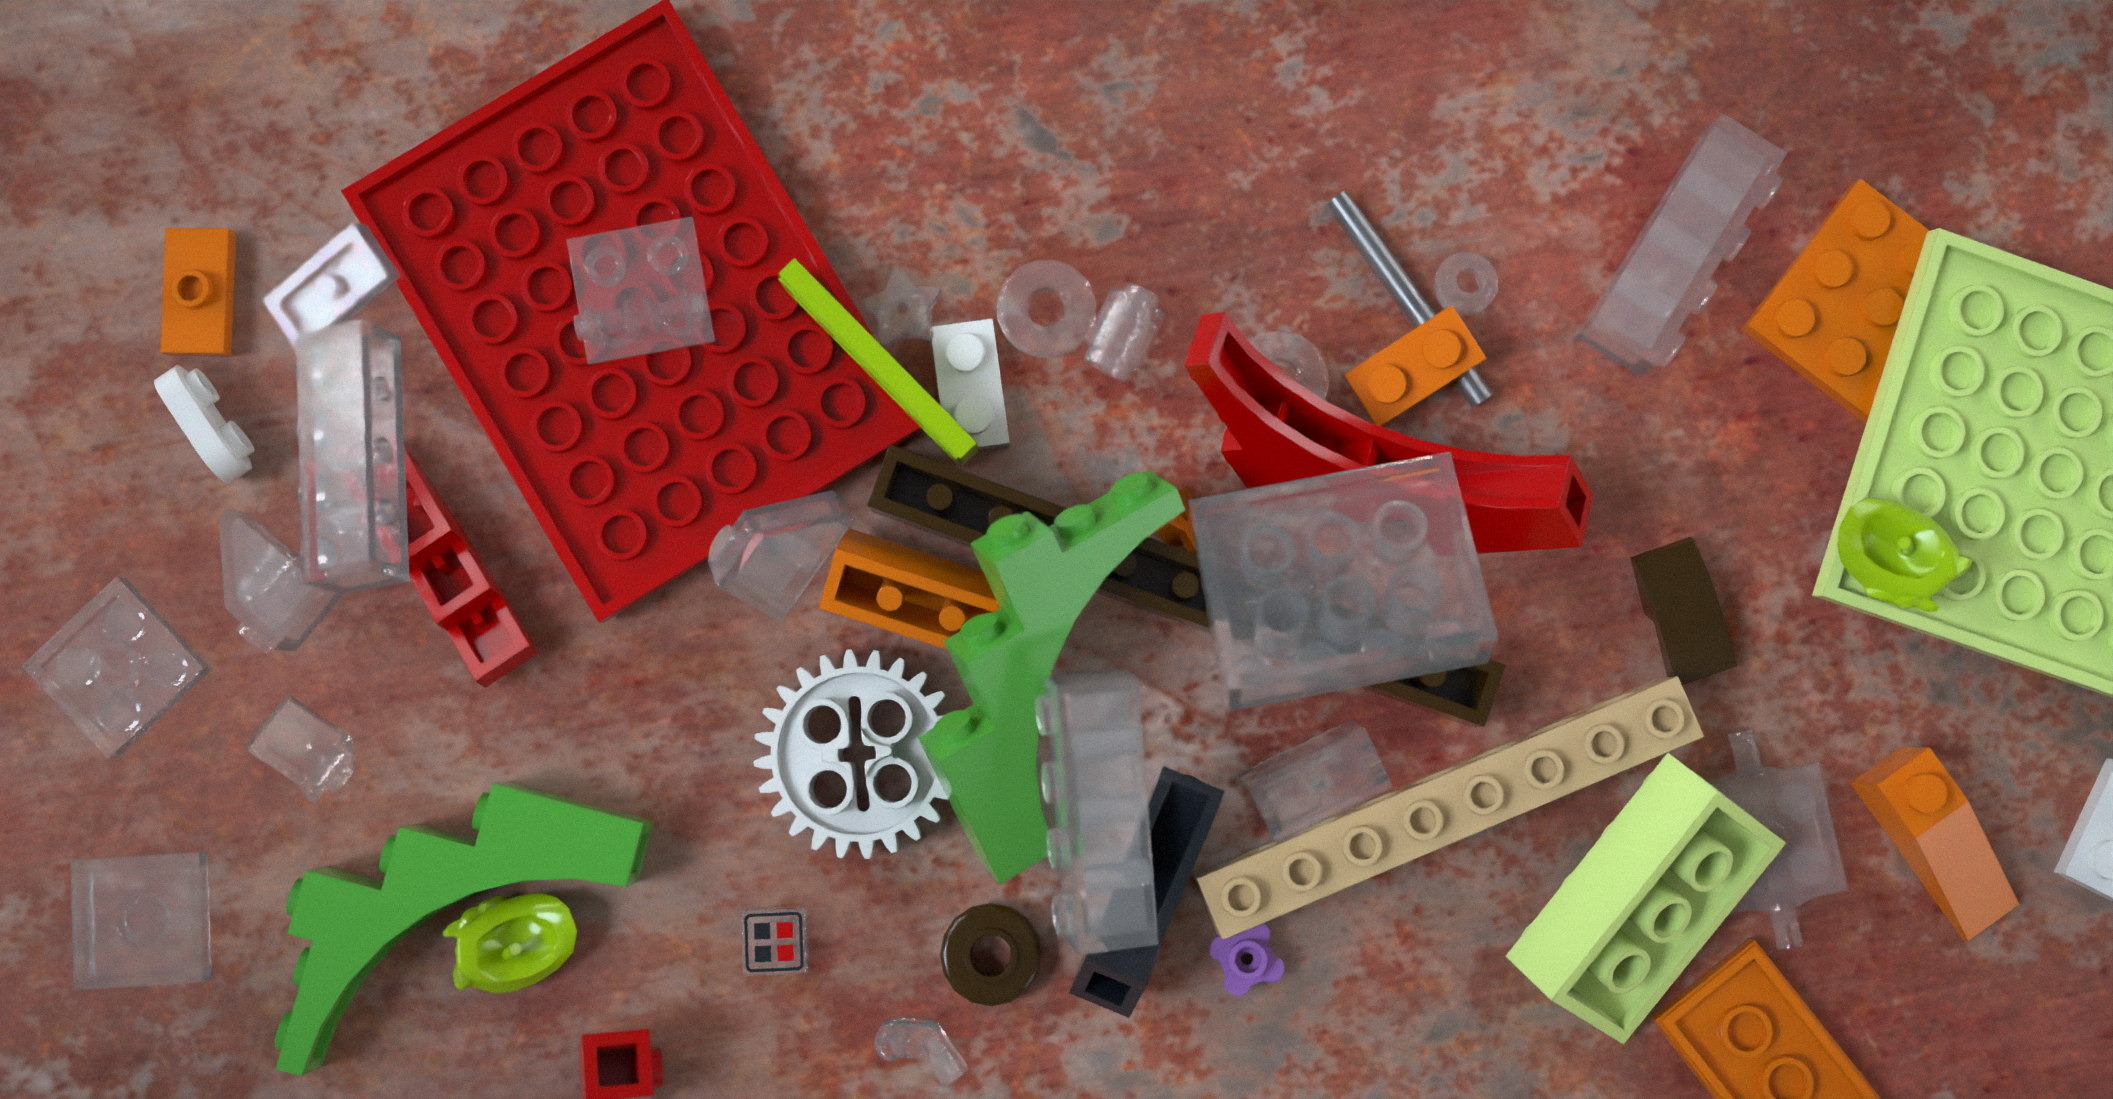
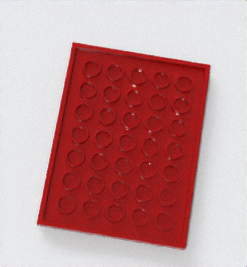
M669 0L658 2L341 190L599 623H605L886 453L889 444L897 446L923 430L791 297L779 281L780 276L778 273L795 258L876 340Z

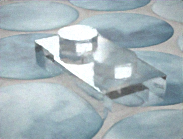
M352 223L264 298L263 301L296 351L311 352L398 279L400 274L368 226Z

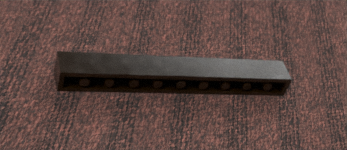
M890 444L867 504L875 514L972 548L970 543L986 535L988 528L993 523L1006 516L1021 515L1028 511L1049 527L1054 524L1056 517L1061 512L1068 509ZM1150 537L1143 539L1106 576L1095 592L1469 727H1485L1506 665Z

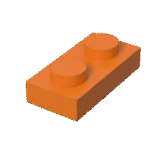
M1451 305L1344 374L1375 424L1383 426L1480 364L1487 357L1454 306Z

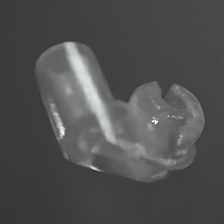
M897 1016L886 1020L875 1035L874 1048L882 1059L895 1062L898 1057L924 1059L943 1087L955 1081L969 1069V1066L942 1027L932 1019Z

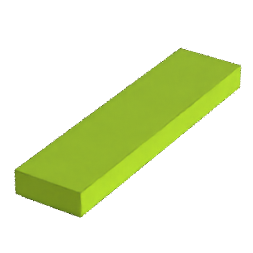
M795 258L778 273L780 276L779 281L791 297L957 465L961 464L964 466L979 451L977 442Z

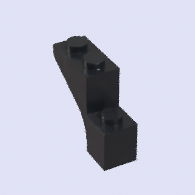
M1163 766L1127 841L1109 895L1090 933L1069 994L1130 1018L1147 986L1164 935L1216 817L1225 791L1206 784L1194 776L1182 774Z

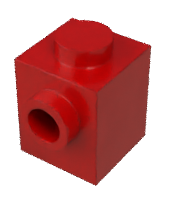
M649 1029L582 1035L578 1046L581 1099H652L654 1096L653 1089L663 1087L661 1049H651Z

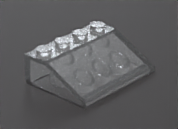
M1450 452L1188 500L1212 644L1227 712L1488 663L1499 639Z

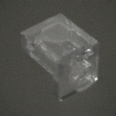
M290 694L283 698L246 743L249 753L301 786L303 797L313 804L321 798L326 790L331 794L337 792L348 780L356 765V762L352 760L355 750L351 736Z

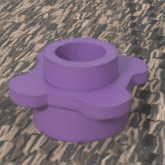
M1262 923L1224 940L1218 935L1210 944V954L1213 959L1220 962L1225 973L1223 985L1231 995L1244 996L1247 994L1250 986L1264 980L1274 983L1283 975L1284 963L1280 958L1274 956L1268 942L1270 930L1265 924ZM1246 952L1251 953L1253 956V961L1249 965L1241 962V956Z

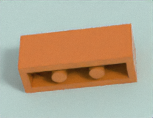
M847 528L835 550L818 607L819 609L947 649L944 641L959 633L961 627L968 620L975 616L993 613L1000 609L982 570L851 528Z

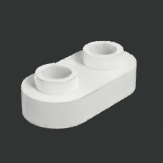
M176 365L154 380L155 388L199 456L219 479L230 484L252 469L248 455L255 450L251 441L234 421L225 422L214 405L220 399L218 392L199 369L195 368L188 372L180 365Z

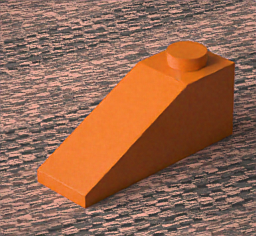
M1899 747L1850 782L1964 941H1970L2019 905L1969 801L1930 747Z

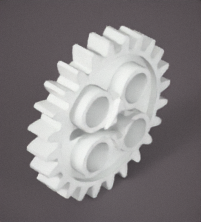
M852 649L846 650L843 668L839 669L836 668L833 661L827 655L820 656V676L815 678L811 672L803 667H799L796 669L802 688L795 691L792 688L779 685L777 691L786 702V706L783 710L775 708L763 709L762 713L774 722L776 726L774 732L755 734L757 741L771 746V755L753 761L754 766L762 769H772L774 777L759 787L760 793L779 791L782 799L775 805L771 814L775 817L790 811L793 812L796 818L789 831L792 837L801 833L807 827L815 830L811 846L813 850L820 849L828 838L831 837L836 839L838 858L846 856L853 841L859 842L864 859H870L873 856L875 840L881 838L886 848L891 853L898 851L899 846L898 831L903 830L915 841L922 837L920 827L916 821L920 815L936 823L941 819L938 810L931 802L934 797L946 800L948 798L918 736L934 728L935 723L944 716H938L935 709L942 703L946 694L944 691H940L925 697L921 691L929 675L921 672L909 682L903 679L906 660L902 658L894 662L889 671L882 670L881 652L873 650L866 667L859 665L856 653ZM853 696L859 697L861 701L862 742L866 746H874L876 750V758L865 761L864 765L870 807L867 811H861L858 808L857 766L853 761H844L843 749L854 745V732L849 711V700ZM885 700H894L899 703L906 715L902 731L893 737H884L878 734L871 722L875 706ZM822 706L833 708L841 720V730L838 736L829 743H820L815 740L808 728V721L812 712ZM898 764L904 767L910 774L912 780L911 790L903 800H888L878 790L877 777L886 765ZM826 770L839 773L846 782V797L836 807H827L821 804L814 794V782L817 776Z

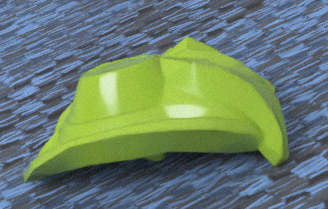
M1866 497L1850 506L1839 527L1837 548L1840 560L1846 570L1862 584L1868 597L1892 603L1900 608L1908 609L1914 607L1925 612L1937 611L1939 607L1933 602L1932 596L1941 592L1950 582L1959 579L1972 566V558L1961 555L1947 532L1935 521L1910 507L1887 499Z
M531 893L513 898L496 894L482 901L478 906L467 909L459 920L449 924L443 931L444 937L457 939L455 946L456 963L453 967L455 986L460 991L467 987H473L494 994L518 991L536 984L558 970L573 953L577 935V928L570 909L557 897L544 893Z

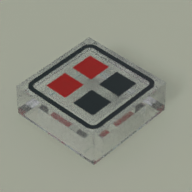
M807 906L741 910L743 976L802 974L810 971Z

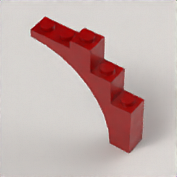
M1225 312L1201 315L1192 344L1186 353L1184 367L1188 371L1190 378L1196 382L1215 409L1220 420L1227 426L1228 429H1226L1222 437L1220 452L1248 490L1316 485L1320 495L1326 499L1342 523L1411 518L1415 529L1421 532L1436 556L1582 547L1593 494L1571 455L1518 456L1469 451L1419 440L1372 424L1323 400L1285 375L1251 345Z

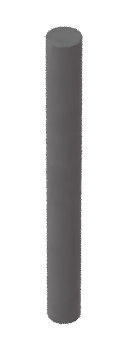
M1344 191L1327 203V208L1412 326L1417 328L1436 315L1349 193ZM1474 367L1453 380L1472 408L1493 394Z

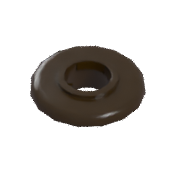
M987 903L972 906L954 918L944 933L940 959L943 974L956 993L971 1003L991 1007L1011 1003L1029 990L1039 975L1042 949L1039 935L1027 917L1010 906ZM982 936H999L1009 945V963L1002 971L994 973L984 972L972 961L973 947Z

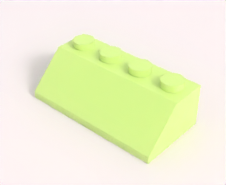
M1667 753L1654 771L1645 778L1642 786L1614 821L1605 828L1602 836L1575 870L1565 878L1559 890L1535 920L1526 927L1506 957L1550 1000L1624 1045L1784 847L1786 842Z

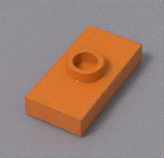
M165 228L160 353L168 356L231 357L236 233L229 228Z

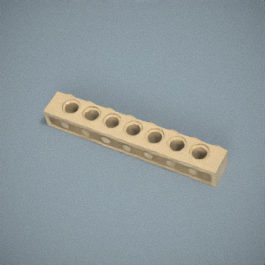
M1678 676L1656 678L1209 866L1192 875L1214 928L1220 938L1224 940L1704 737Z

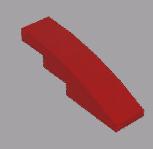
M394 434L343 468L345 475L394 562L409 575L435 623L448 632L477 683L486 688L539 653L477 550L432 482L397 434Z

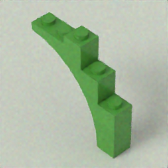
M1150 470L1122 477L1113 484L1110 492L1087 505H1076L1064 510L1056 517L1054 524L1049 527L1027 511L1021 515H1010L1001 518L988 528L986 535L970 543L1000 609L993 613H985L971 618L961 627L959 633L944 641L973 705L965 710H957L944 715L935 723L934 728L918 736V739L977 858L1000 885L1056 851L1041 810L1036 758L1040 713L1053 666L1072 626L1106 576L1143 539L1185 511L1177 488Z
M511 782L492 783L490 793L483 792L474 810L472 828L479 831L477 840L419 824L400 826L397 836L391 835L387 839L381 854L379 870L382 873H386L384 882L327 866L305 870L304 877L298 878L295 881L287 900L286 913L292 916L287 934L311 940L312 944L311 948L306 947L302 951L295 966L293 984L299 986L293 1011L289 1010L285 1013L277 1029L275 1048L281 1050L276 1070L303 1076L322 1067L339 1021L367 976L404 937L443 909L487 889L521 881L579 879L622 887L638 883L654 820Z

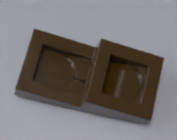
M1688 537L1630 557L1644 614L1655 625L1667 677L1678 676L1681 684L1684 685L1736 667L1732 644L1719 601L1695 540Z

